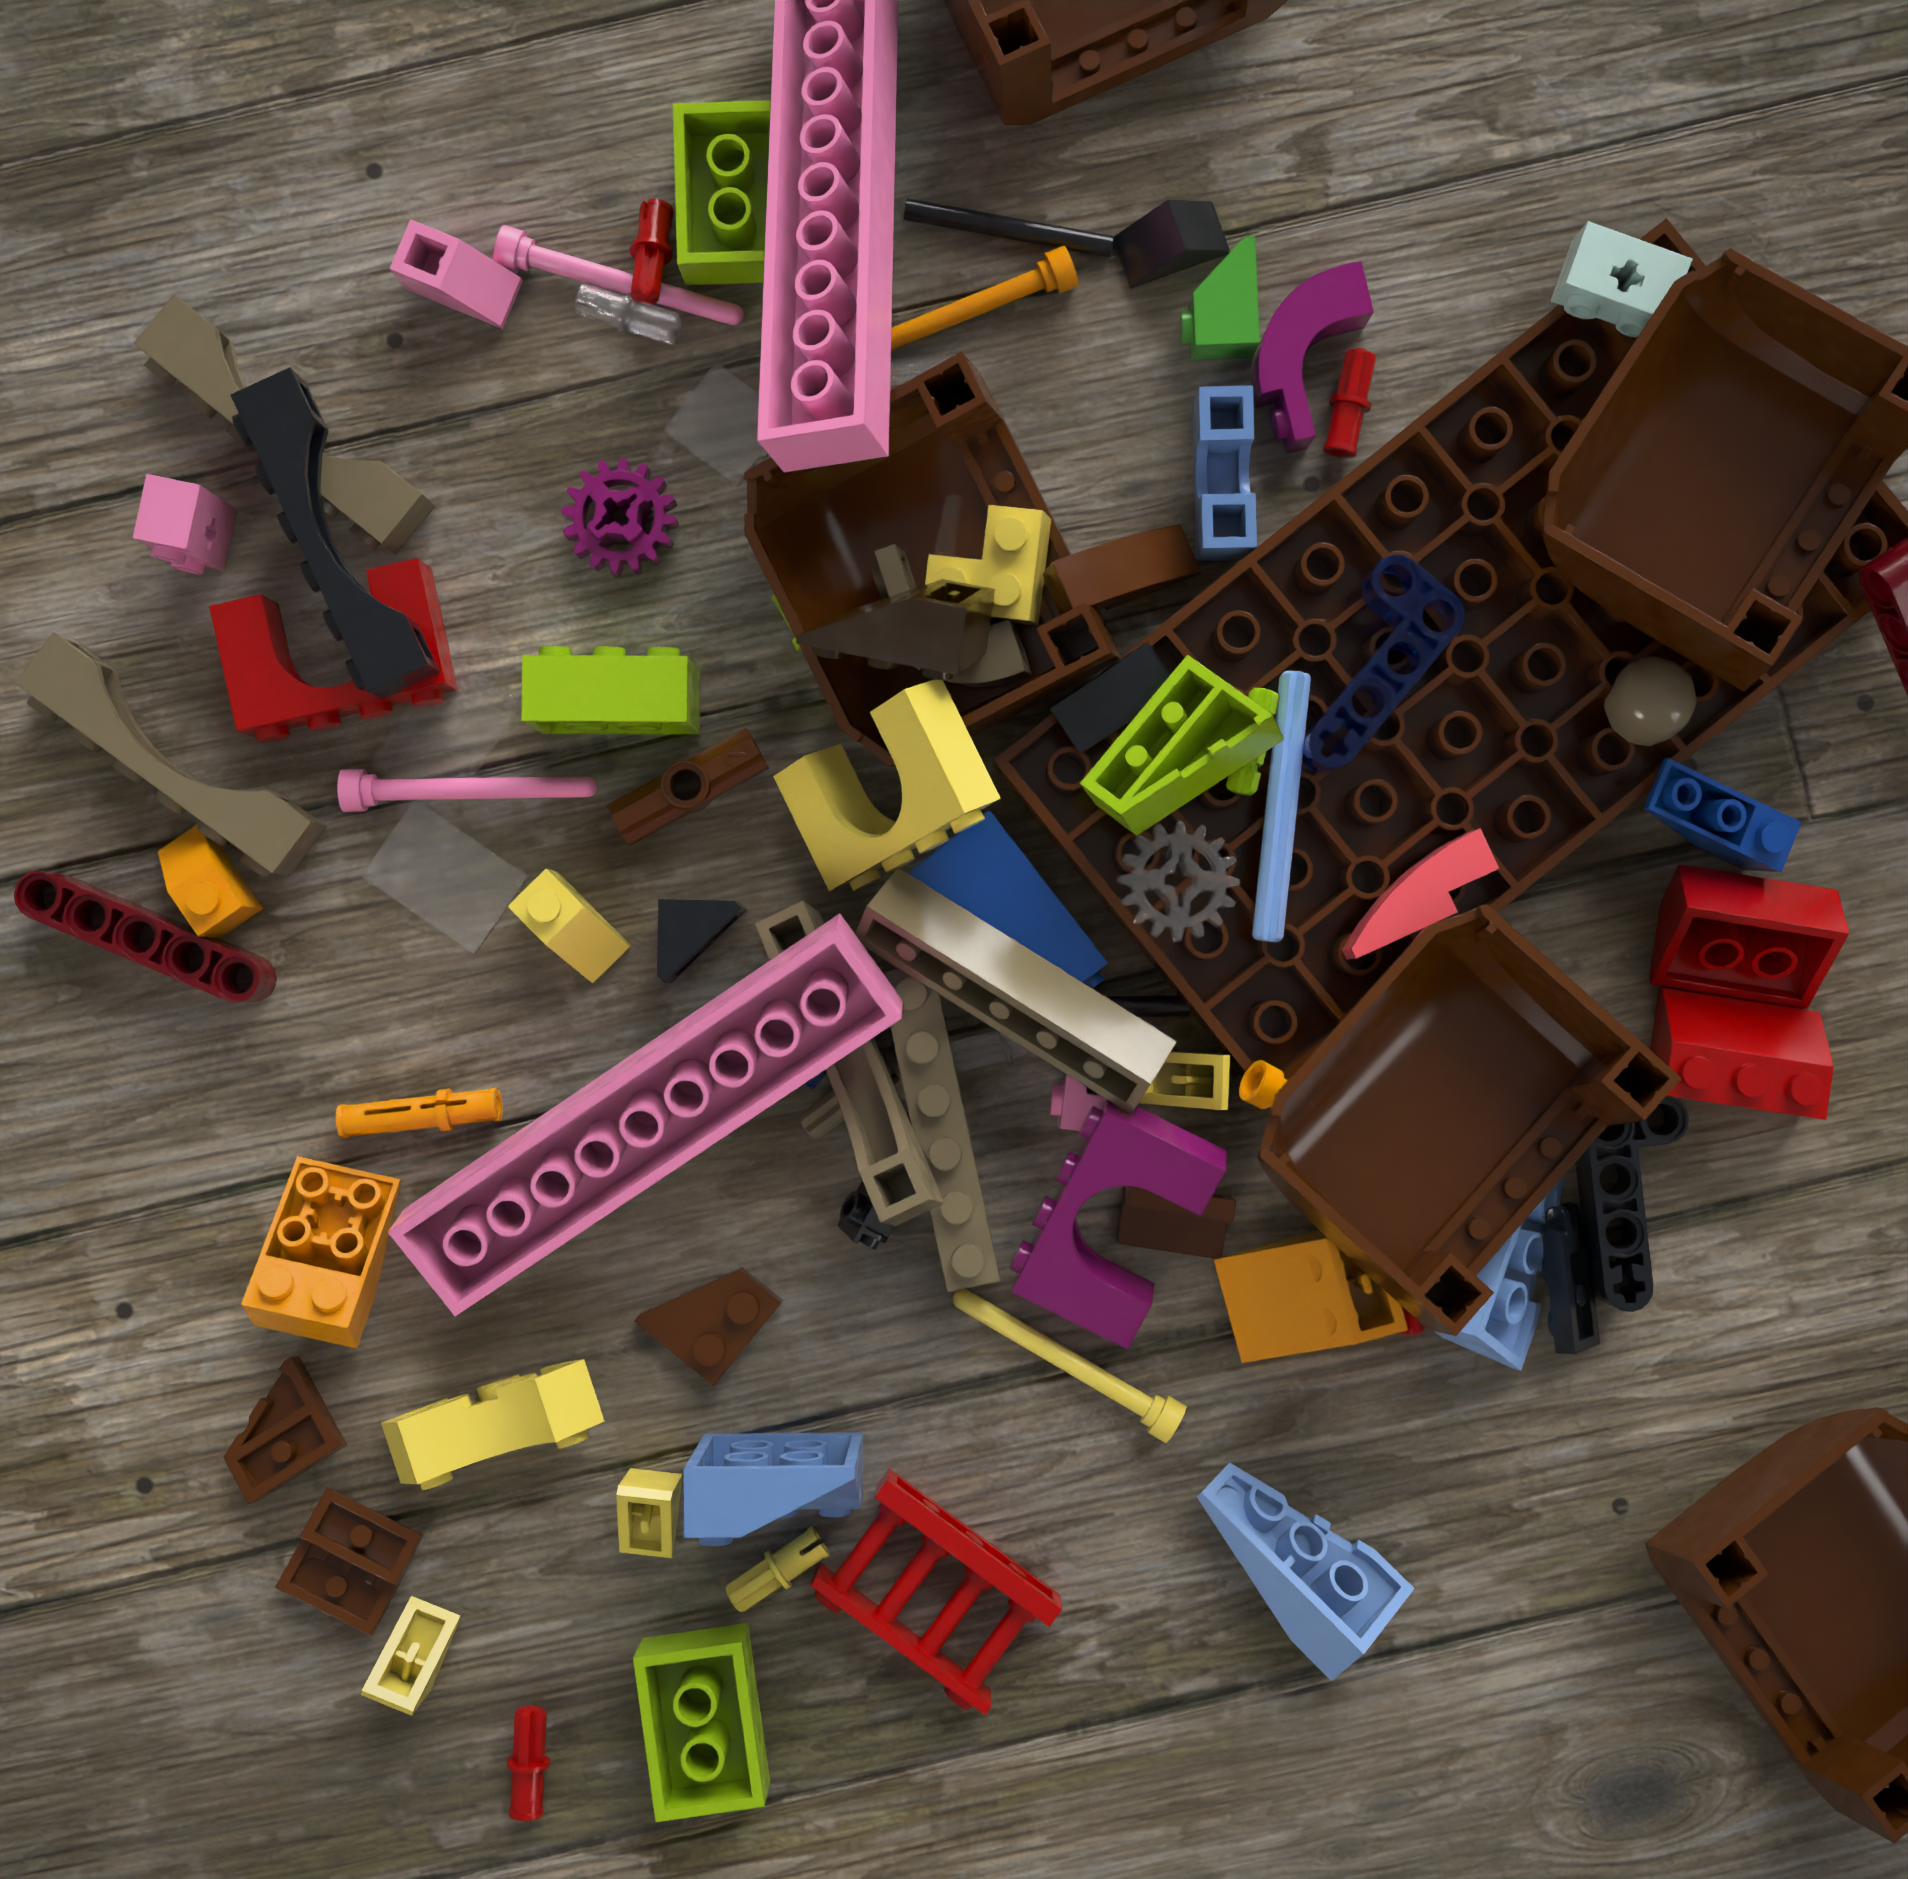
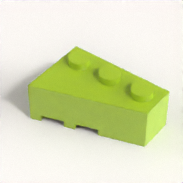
M1187 654L1080 784L1100 809L1137 836L1283 741L1284 737L1274 716Z

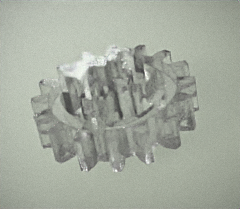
M1177 821L1173 828V834L1168 835L1165 828L1158 824L1153 827L1155 841L1151 843L1141 835L1134 840L1141 852L1139 856L1134 854H1125L1122 861L1132 868L1131 874L1118 877V884L1131 886L1132 893L1123 898L1121 903L1123 906L1133 904L1138 906L1139 911L1132 921L1137 925L1150 919L1153 922L1151 935L1154 937H1158L1165 927L1171 928L1173 941H1181L1184 928L1189 927L1195 938L1204 936L1202 922L1207 920L1216 927L1220 926L1223 920L1216 910L1219 906L1222 908H1233L1236 903L1231 897L1225 895L1226 888L1240 885V879L1227 876L1226 868L1236 863L1235 856L1220 857L1218 851L1225 842L1222 837L1212 841L1210 844L1204 840L1206 826L1200 825L1190 835L1186 834L1184 821ZM1168 846L1167 861L1159 869L1144 870L1145 864L1151 855L1160 848ZM1192 848L1199 851L1208 860L1213 871H1203L1192 859ZM1177 864L1181 867L1182 876L1192 880V885L1182 890L1180 898L1175 895L1174 886L1165 885V877L1175 872ZM1144 891L1155 892L1165 902V913H1167V916L1151 906ZM1213 892L1208 904L1199 913L1189 917L1191 901L1199 893Z

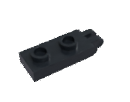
M1567 1202L1551 1207L1546 1212L1547 1231L1543 1235L1544 1257L1542 1260V1275L1548 1284L1550 1299L1548 1328L1554 1337L1555 1353L1577 1354L1599 1345L1600 1336L1588 1232L1585 1225L1581 1223L1579 1207L1572 1202Z

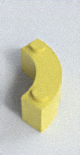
M574 1360L540 1369L542 1374L540 1376H537V1373L523 1376L518 1374L480 1386L476 1389L479 1398L472 1401L469 1394H463L450 1399L445 1398L381 1422L400 1483L420 1484L422 1490H427L452 1480L453 1475L451 1471L490 1457L544 1443L556 1442L558 1449L586 1440L589 1438L587 1429L605 1421L585 1360Z

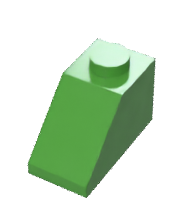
M1255 236L1244 237L1196 288L1192 294L1188 310L1180 311L1181 344L1189 343L1190 361L1253 358L1260 343Z

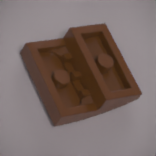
M327 1487L299 1536L302 1539L275 1588L372 1636L393 1599L423 1535Z

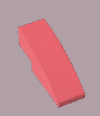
M1481 828L1467 832L1437 848L1409 868L1384 891L1359 921L1344 945L1342 951L1346 960L1357 959L1457 913L1458 911L1449 891L1499 869Z

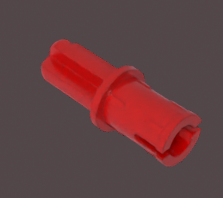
M648 199V204L645 201L641 203L638 233L636 239L630 245V254L635 260L630 295L635 302H644L649 305H654L659 301L663 268L666 264L670 263L673 254L672 248L669 246V236L674 209L669 203L660 199Z
M1348 349L1345 353L1336 395H1332L1329 399V404L1333 407L1326 443L1323 446V451L1329 455L1340 458L1356 457V447L1364 413L1369 412L1372 406L1367 399L1376 363L1375 354L1366 349Z
M539 1705L521 1706L517 1708L514 1715L513 1756L507 1760V1768L512 1771L508 1815L510 1818L518 1821L536 1820L544 1814V1771L550 1766V1758L545 1755L547 1712Z

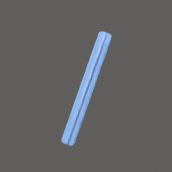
M1284 671L1279 677V702L1275 720L1284 740L1272 747L1252 930L1253 938L1258 941L1279 942L1284 936L1311 682L1310 675L1301 671Z

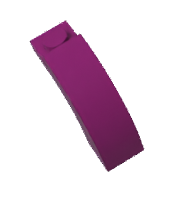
M1362 261L1327 269L1312 276L1295 288L1275 311L1258 346L1251 379L1254 408L1275 403V407L1270 409L1272 430L1277 440H1284L1287 454L1308 449L1316 436L1302 379V363L1305 353L1323 339L1364 329L1374 313Z

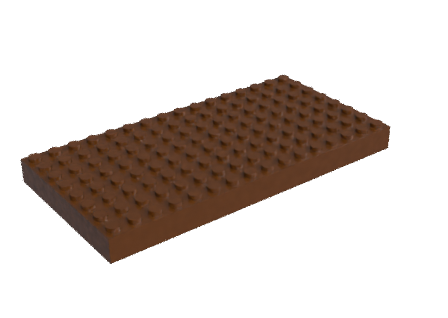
M1667 218L1640 239L1693 258L1688 273L1692 270L1696 272L1706 266ZM1559 304L1118 659H1122L1146 642H1149L1169 675L1172 674L1188 654L1247 697L1253 688H1265L1278 693L1279 677L1284 671H1301L1310 675L1311 682L1284 936L1281 941H1258L1252 936L1272 748L1266 751L1264 764L1257 769L1261 776L1257 791L1253 795L1247 796L1231 792L1227 789L1228 777H1226L1137 836L1100 809L1080 784L1131 721L1080 754L1052 712L993 760L992 767L1168 985L1187 1005L1190 1012L1223 1053L1230 1055V1061L1240 1074L1244 1076L1247 1069L1254 1062L1263 1060L1282 1070L1284 1078L1288 1080L1424 929L1422 928L1357 959L1346 960L1342 951L1363 916L1380 895L1409 868L1437 848L1467 832L1481 828L1499 869L1449 891L1458 912L1442 920L1473 910L1484 904H1488L1498 913L1649 791L1654 784L1664 758H1670L1682 764L1871 611L1860 585L1859 571L1908 537V511L1883 480L1796 613L1804 619L1774 665L1743 692L1645 634L1581 592L1560 573L1548 555L1542 536L1548 474L1637 339L1622 334L1616 329V324L1596 317L1594 319L1574 317L1564 310L1563 305ZM1654 655L1673 660L1692 676L1697 703L1689 722L1677 734L1666 741L1649 747L1629 743L1612 729L1604 709V701L1621 670L1630 662H1636L1641 657Z

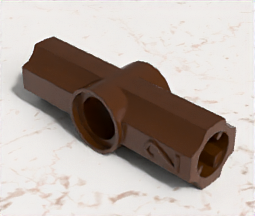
M745 727L692 758L671 764L663 774L606 806L619 832L627 844L632 846L687 814L704 810L712 800L770 768L750 732ZM688 773L697 774L701 780L699 794L694 799L688 801L680 800L675 791L678 779Z

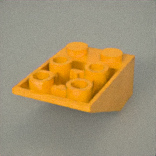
M297 1156L241 1303L253 1326L357 1349L375 1299L389 1238L388 1231L392 1225L401 1180Z
M1320 1230L1213 1259L1242 1363L1354 1345L1408 1330L1402 1306Z

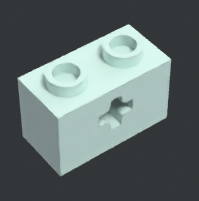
M1588 221L1571 242L1551 302L1563 305L1564 310L1574 317L1581 319H1594L1596 317L1616 324V329L1622 334L1637 338L1674 281L1688 273L1693 258Z

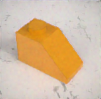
M198 823L160 849L158 855L167 892L198 937L222 938L264 908L222 846L197 829L200 824Z

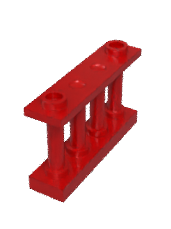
M889 1468L878 1482L874 1498L880 1501L878 1508L881 1512L837 1572L834 1573L822 1563H819L813 1572L810 1586L816 1590L814 1595L817 1600L826 1608L838 1614L844 1610L945 1685L944 1692L955 1704L965 1710H970L973 1706L986 1715L992 1707L991 1689L983 1684V1681L1027 1621L1033 1623L1038 1618L1048 1627L1052 1625L1062 1611L1060 1594ZM908 1522L924 1534L921 1537L924 1544L881 1603L877 1605L855 1589L853 1585L896 1526H904ZM951 1554L967 1566L964 1570L967 1576L921 1638L896 1618L940 1557L947 1558ZM994 1586L1010 1598L1007 1602L1010 1608L964 1670L939 1650L984 1589L989 1591Z

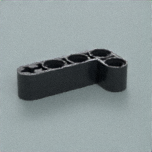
M1666 1096L1659 1104L1665 1115L1664 1123L1659 1130L1652 1132L1648 1127L1647 1119L1645 1121L1612 1125L1609 1133L1602 1138L1597 1137L1575 1162L1582 1224L1585 1225L1588 1232L1595 1296L1621 1311L1634 1312L1640 1310L1649 1303L1653 1295L1654 1285L1638 1147L1670 1144L1678 1141L1685 1134L1689 1121L1687 1110L1679 1100L1670 1096ZM1613 1163L1618 1172V1180L1614 1187L1604 1191L1599 1182L1600 1173L1604 1167ZM1620 1217L1623 1221L1624 1233L1621 1239L1610 1244L1605 1235L1606 1227L1614 1218ZM1609 1256H1614L1616 1258V1263L1610 1261ZM1622 1275L1628 1277V1284L1620 1286L1619 1293L1613 1291V1285L1622 1282Z

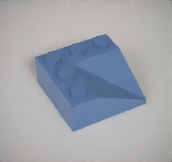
M863 1432L704 1434L683 1469L684 1538H699V1544L704 1546H724L731 1544L733 1538H741L778 1518L796 1516L798 1509H819V1515L824 1517H844L851 1514V1509H861L863 1500Z

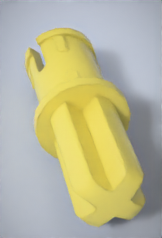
M810 1526L807 1531L774 1553L771 1550H767L764 1552V1560L727 1584L725 1589L728 1598L739 1612L747 1611L782 1586L788 1590L792 1587L791 1580L822 1559L830 1556L825 1543L818 1545L806 1554L803 1553L805 1548L821 1538L814 1527Z

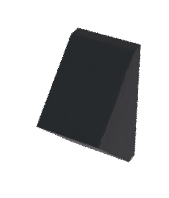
M1167 200L1116 234L1113 238L1130 289L1228 255L1230 252L1213 202Z
M658 899L657 976L664 983H673L747 909L735 900Z

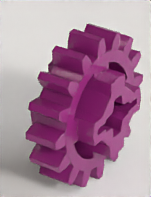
M620 458L617 470L612 471L604 460L598 461L599 475L592 477L590 473L582 470L579 474L585 483L583 488L580 490L575 487H568L566 490L568 495L575 501L574 506L561 508V514L564 518L574 522V524L563 529L564 536L569 541L580 540L573 549L580 559L592 553L589 565L593 570L599 572L606 563H609L610 571L614 577H620L624 565H629L636 575L642 574V560L648 558L650 562L658 565L661 561L656 553V549L659 546L672 549L674 545L665 532L666 530L679 528L677 518L666 513L677 506L676 500L673 495L660 496L667 488V484L661 476L649 482L651 471L646 464L642 463L633 473L626 458ZM617 485L632 486L627 491H616L608 489L609 487ZM594 501V519L587 524V512L590 504ZM654 506V524L651 532L647 535L645 533L646 517L653 512L651 508ZM617 510L626 514L629 522L622 527L611 516ZM614 544L631 545L633 547L625 551L608 550Z

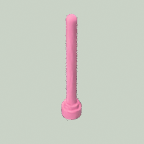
M503 225L499 230L494 246L493 260L516 274L520 269L528 271L530 267L631 296L633 274L535 246V240L527 238V233L523 230ZM661 282L660 297L657 304L732 326L739 325L744 319V311L737 304Z
M342 769L337 783L338 801L343 812L367 811L369 806H377L378 801L573 798L591 797L598 790L597 781L590 776L378 779L375 774H367L365 769Z

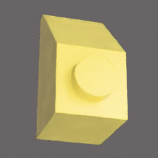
M546 868L508 905L512 912L547 947L592 984L632 947L557 871Z

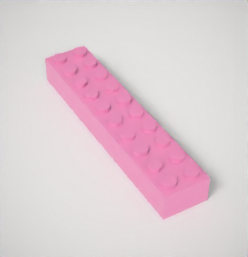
M775 0L757 441L783 472L889 456L899 0Z
M839 913L404 1208L388 1231V1234L452 1314L457 1316L902 1019L903 1000Z

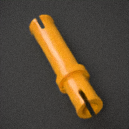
M492 1087L486 1090L453 1093L450 1088L439 1089L436 1095L391 1099L352 1105L340 1104L336 1109V1127L342 1139L353 1136L394 1133L439 1127L442 1132L454 1131L456 1125L501 1121L503 1117V1101L498 1087Z

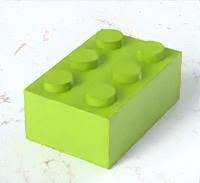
M771 100L673 103L677 265L685 285L764 283Z
M541 646L538 648V655H522L521 721L542 734L700 735L701 672L688 656H680L679 648L650 647L647 648V656H626L625 648L614 646L594 647L593 655H572V649L569 647Z
M748 1623L642 1638L633 1656L655 1821L662 1822L765 1807L770 1786V1776Z

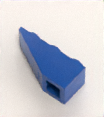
M1670 758L1663 759L1643 808L1699 849L1738 868L1751 871L1782 872L1802 823Z

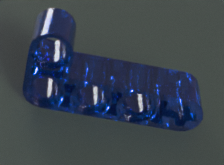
M1394 554L1385 557L1366 575L1363 581L1362 595L1364 601L1375 613L1394 628L1306 732L1302 760L1308 768L1317 773L1327 774L1337 771L1354 759L1456 636L1464 623L1465 610L1459 598L1414 560L1405 555ZM1392 573L1398 576L1403 584L1402 596L1395 597L1386 594L1380 586V574ZM1424 608H1435L1443 614L1445 619V629L1443 632H1434L1424 624L1422 618ZM1399 649L1407 654L1411 662L1408 674H1398L1389 667L1387 661L1389 650ZM1355 691H1365L1374 698L1376 712L1373 717H1363L1354 710L1352 696ZM1343 725L1350 731L1345 733L1335 744L1334 749L1337 753L1326 758L1320 752L1324 745L1321 739L1324 740Z

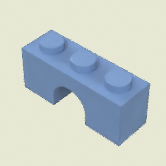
M1253 385L1199 387L1192 403L1196 561L1242 560L1257 548L1256 493L1250 492L1249 483L1250 450L1254 441Z

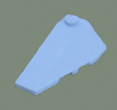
M1565 1175L1476 1275L1494 1292L1493 1295L1457 1336L1436 1332L1438 1335L1510 1368L1522 1370L1539 1321L1542 1303L1532 1301L1537 1272L1542 1271L1546 1212L1549 1208L1560 1205Z
M1230 1462L1197 1496L1290 1640L1331 1681L1364 1655L1415 1589L1375 1549L1360 1540L1352 1544L1329 1530L1330 1522L1317 1514L1311 1519L1288 1506L1286 1498L1282 1493Z

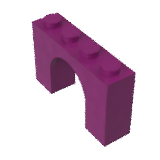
M1106 1099L1102 1109L1092 1106L1079 1132V1135L1086 1139L1078 1155L1069 1151L1065 1156L1055 1178V1181L1062 1184L1055 1199L1048 1196L1044 1197L1032 1222L1033 1226L1039 1228L1032 1243L1022 1240L1011 1261L1009 1269L1016 1272L1011 1292L1128 1349L1152 1306L1155 1283L1097 1254L1087 1244L1080 1232L1077 1213L1090 1197L1102 1190L1116 1186H1133L1148 1190L1201 1216L1226 1172L1227 1150L1139 1107H1136L1133 1113L1129 1114Z

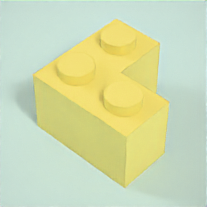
M988 505L982 560L929 554L925 585L945 579L993 588L995 593L991 621L1002 622L1009 619L1016 624L1038 626L1051 518L1043 510Z

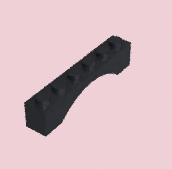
M289 367L230 394L238 411V414L232 416L234 426L248 447L254 445L261 461L255 465L256 473L265 490L270 495L276 493L284 510L277 514L279 523L292 544L298 542L306 560L300 563L301 570L311 589L315 593L321 591L329 607L328 610L323 612L324 620L333 637L338 642L344 640L352 658L345 663L357 688L361 691L367 689V692L380 699H385L440 673L418 623L404 613L381 603L373 597L349 571L333 543L324 517L320 487L322 456L329 430L307 383Z

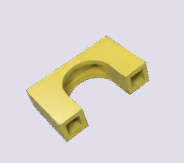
M935 679L906 688L870 712L900 776L902 806L896 822L880 813L868 799L842 744L805 755L773 776L829 891L850 884L854 892L880 880L882 876L878 869L883 867L886 873L891 872L915 859L911 851L917 847L919 854L945 843L949 840L946 833L947 829L952 827L954 834L980 823L985 819L981 810L1001 799L943 680Z

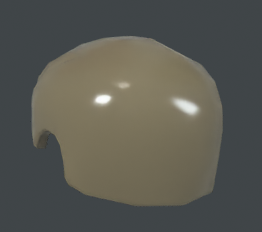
M1654 655L1641 657L1636 662H1630L1617 675L1616 681L1604 701V709L1612 729L1629 743L1649 747L1670 739L1689 722L1695 710L1697 697L1692 676L1673 660Z

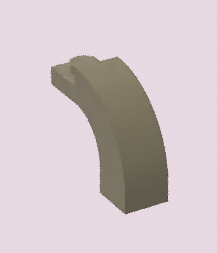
M893 544L875 551L879 566L872 568V573L878 592L883 599L917 588L906 552ZM1008 619L990 625L986 654L960 674L953 675L952 679L943 681L960 686L991 687L1032 676L1017 624Z

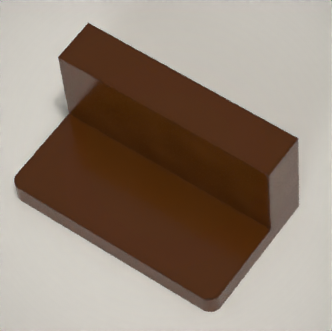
M1124 1186L1117 1241L1119 1244L1213 1259L1221 1257L1227 1221L1233 1222L1236 1200L1228 1195L1213 1193L1204 1212L1199 1216L1148 1190Z

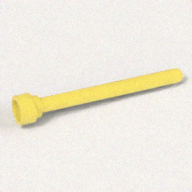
M961 1289L955 1292L953 1303L956 1308L1140 1415V1422L1148 1426L1147 1433L1164 1443H1167L1174 1435L1187 1408L1185 1404L1169 1395L1162 1398L1155 1394L1151 1398L968 1289Z

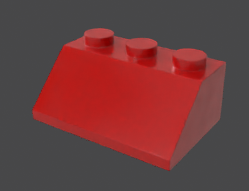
M1678 864L1660 903L1649 974L1650 984L1808 1009L1850 934L1838 890Z
M1659 988L1650 1050L1682 1078L1667 1096L1826 1120L1834 1064L1820 1012Z

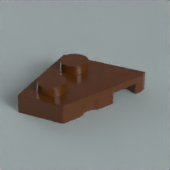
M740 1267L710 1283L698 1286L681 1294L679 1297L643 1311L634 1322L714 1386L783 1300L747 1270Z
M299 1356L289 1357L282 1363L279 1368L282 1373L266 1398H260L249 1416L247 1428L236 1436L223 1457L248 1504L257 1503L347 1445Z

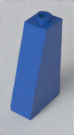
M990 810L983 814L985 818L983 821L961 831L908 872L912 877L922 881L936 892L970 911L973 915L1005 935L1015 939L1050 963L1060 967L1093 989L1105 979L1099 970L1108 964L1106 959Z

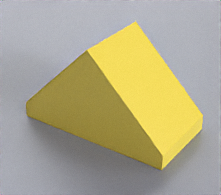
M1171 1051L1139 1103L1228 1110L1230 1055Z
M629 1469L618 1485L616 1493L619 1552L664 1558L673 1557L683 1474Z
M411 1596L365 1683L361 1695L412 1716L432 1690L459 1623L460 1615Z

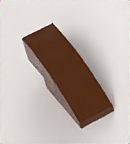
M1178 524L1113 540L1055 560L1044 571L1043 577L1059 614L1062 615L1085 602L1095 610L1104 608L1106 611L1197 576L1201 573V570L1181 525Z

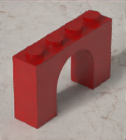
M419 558L366 570L371 595L381 603L404 613L418 623L440 670V673L385 699L376 697L367 692V689L359 690L353 680L335 687L322 688L309 685L299 675L291 660L279 603L259 594L209 606L236 731L256 737L259 743L275 742L290 737L289 729L307 725L310 731L332 729L341 725L340 718L359 713L361 719L384 717L393 713L392 706L412 701L413 707L432 706L445 701L443 694L459 691L432 568Z

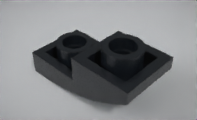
M1146 642L1104 669L1098 676L1054 703L1050 709L1081 754L1132 721L1170 675L1149 642Z

